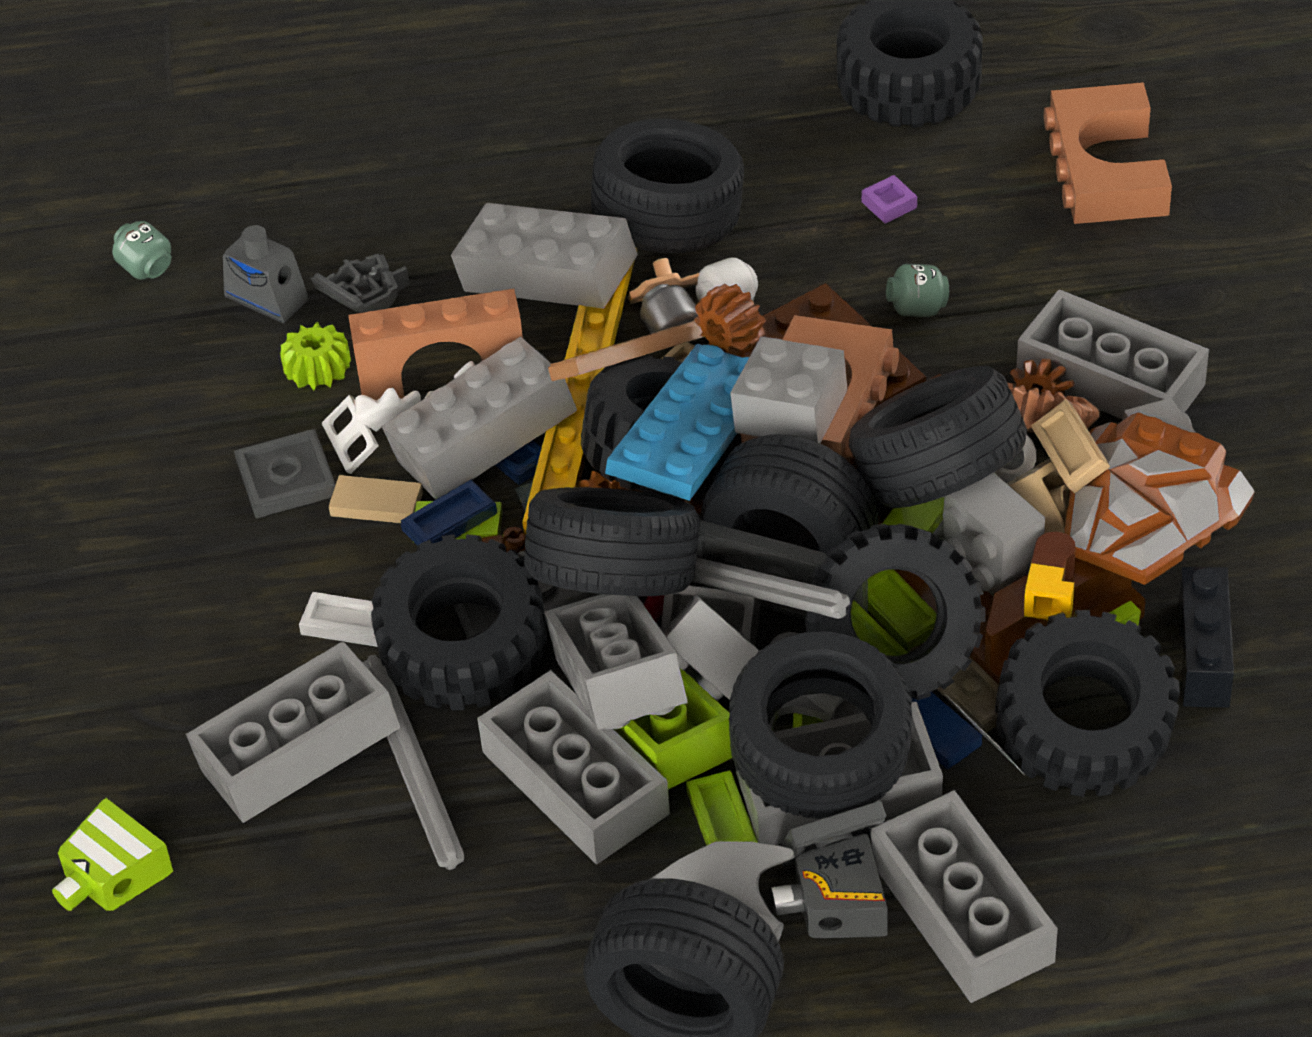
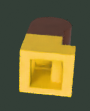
M1048 532L1041 535L1036 541L1025 588V617L1048 620L1049 616L1064 613L1066 618H1071L1074 583L1068 581L1074 574L1076 546L1074 540L1069 535L1062 532Z

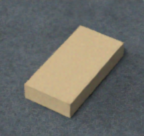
M1066 399L1031 425L1065 484L1072 492L1076 493L1110 467L1075 408Z
M339 475L329 504L330 516L401 523L400 520L415 512L416 501H421L423 495L422 483Z

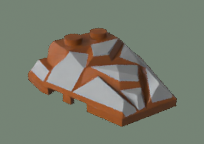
M1138 412L1130 415L1119 424L1110 422L1090 430L1089 433L1110 467L1076 493L1069 489V503L1063 533L1069 535L1074 540L1076 558L1146 585L1181 562L1184 551L1194 544L1202 548L1210 542L1212 533L1223 526V528L1229 530L1237 525L1253 500L1255 491L1240 470L1224 465L1226 450L1221 443L1205 438L1198 433L1189 432L1165 423L1156 417H1150Z

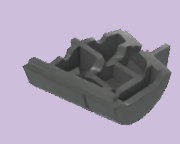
M384 254L368 256L364 261L357 259L349 262L346 259L343 261L344 265L339 268L336 274L332 273L326 278L316 273L311 278L317 290L357 313L389 309L394 303L398 291L410 286L407 268L404 266L394 272L389 271Z

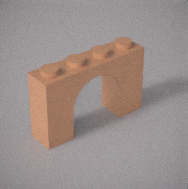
M1144 83L1051 91L1050 107H1044V125L1046 130H1052V133H1050L1051 155L1058 156L1056 159L1058 182L1065 183L1062 186L1064 208H1071L1074 224L1169 216L1172 185L1165 159L1112 163L1099 160L1085 151L1088 147L1100 142L1148 137L1150 104Z
M514 288L348 315L361 393L374 400H379L388 388H394L399 398H404L401 378L402 368L407 359L422 347L438 342H457L473 348L478 352L483 361L499 351L504 345L513 342L520 336L523 338Z
M794 315L782 340L844 350L847 392L820 444L827 446L850 462L851 458L855 459L849 448L851 429L866 413L874 409L877 401L884 399L889 373L894 374L898 366L899 349L893 347L892 329ZM741 434L742 443L758 438V436Z

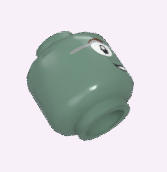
M147 221L127 223L116 231L113 238V258L133 277L139 280L157 278L169 267L172 259L170 241Z
M903 264L897 268L894 277H889L887 280V301L893 302L895 311L903 317H933L948 302V278L942 275L940 269L932 264Z

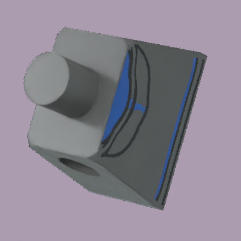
M252 225L245 228L242 236L225 251L223 255L225 297L283 324L309 300L294 253L288 247L268 239L266 230L262 226Z

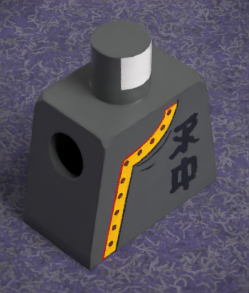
M868 834L859 835L798 855L795 858L796 884L771 888L775 916L803 912L807 933L812 938L887 936V904Z

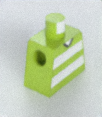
M105 798L60 847L58 855L66 878L55 886L52 892L57 901L68 911L74 909L88 896L105 910H115L173 872L166 844Z

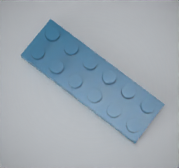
M696 344L608 457L605 474L690 501L738 434L735 433L730 392L749 357L742 358L726 353L714 345Z

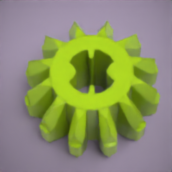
M318 322L312 328L300 325L299 332L287 333L286 342L281 344L280 356L283 371L287 379L293 380L298 388L308 384L313 391H315L318 385L322 384L331 388L332 381L343 380L345 370L350 368L351 356L347 339L344 337V333L337 332L333 325H328L324 328H321Z

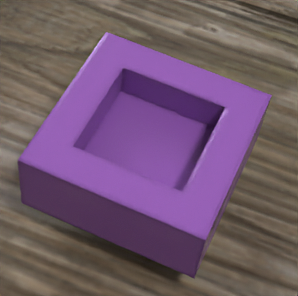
M892 175L862 190V203L886 224L916 209L917 196L895 175Z

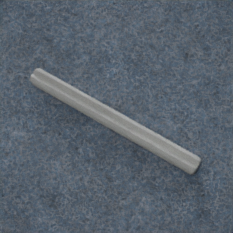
M698 557L696 560L693 583L837 619L846 615V607L850 604L848 595L841 594L837 590Z
M370 655L362 663L387 689L400 728L389 734L387 739L438 865L446 867L447 870L455 869L457 864L464 861V852L395 684L388 677L386 667L382 666L381 659L376 655Z

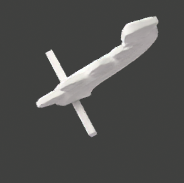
M474 362L466 363L454 375V378H457L474 366ZM388 388L379 400H374L366 395H359L354 400L352 396L348 395L322 422L347 473L352 474L379 446L370 428L377 432L399 413L420 402L421 396L418 391H412L402 399L399 398L394 388ZM433 391L428 392L425 398L431 395ZM348 407L352 414V421L337 435L333 423ZM360 435H363L367 446L351 462L347 450Z

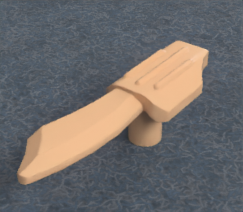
M668 258L656 260L653 262V267L657 278L642 282L636 289L629 292L628 298L630 304L640 302L651 289L661 284H668L669 286L678 285L682 288L697 285L699 273L680 278L678 273H672Z

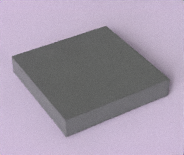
M315 429L234 451L256 519L332 498L336 484Z
M881 800L790 829L781 847L791 848L794 850L795 856L793 859L783 862V867L794 866L795 858L802 853L859 835L868 834L871 841V829L881 825L886 818Z

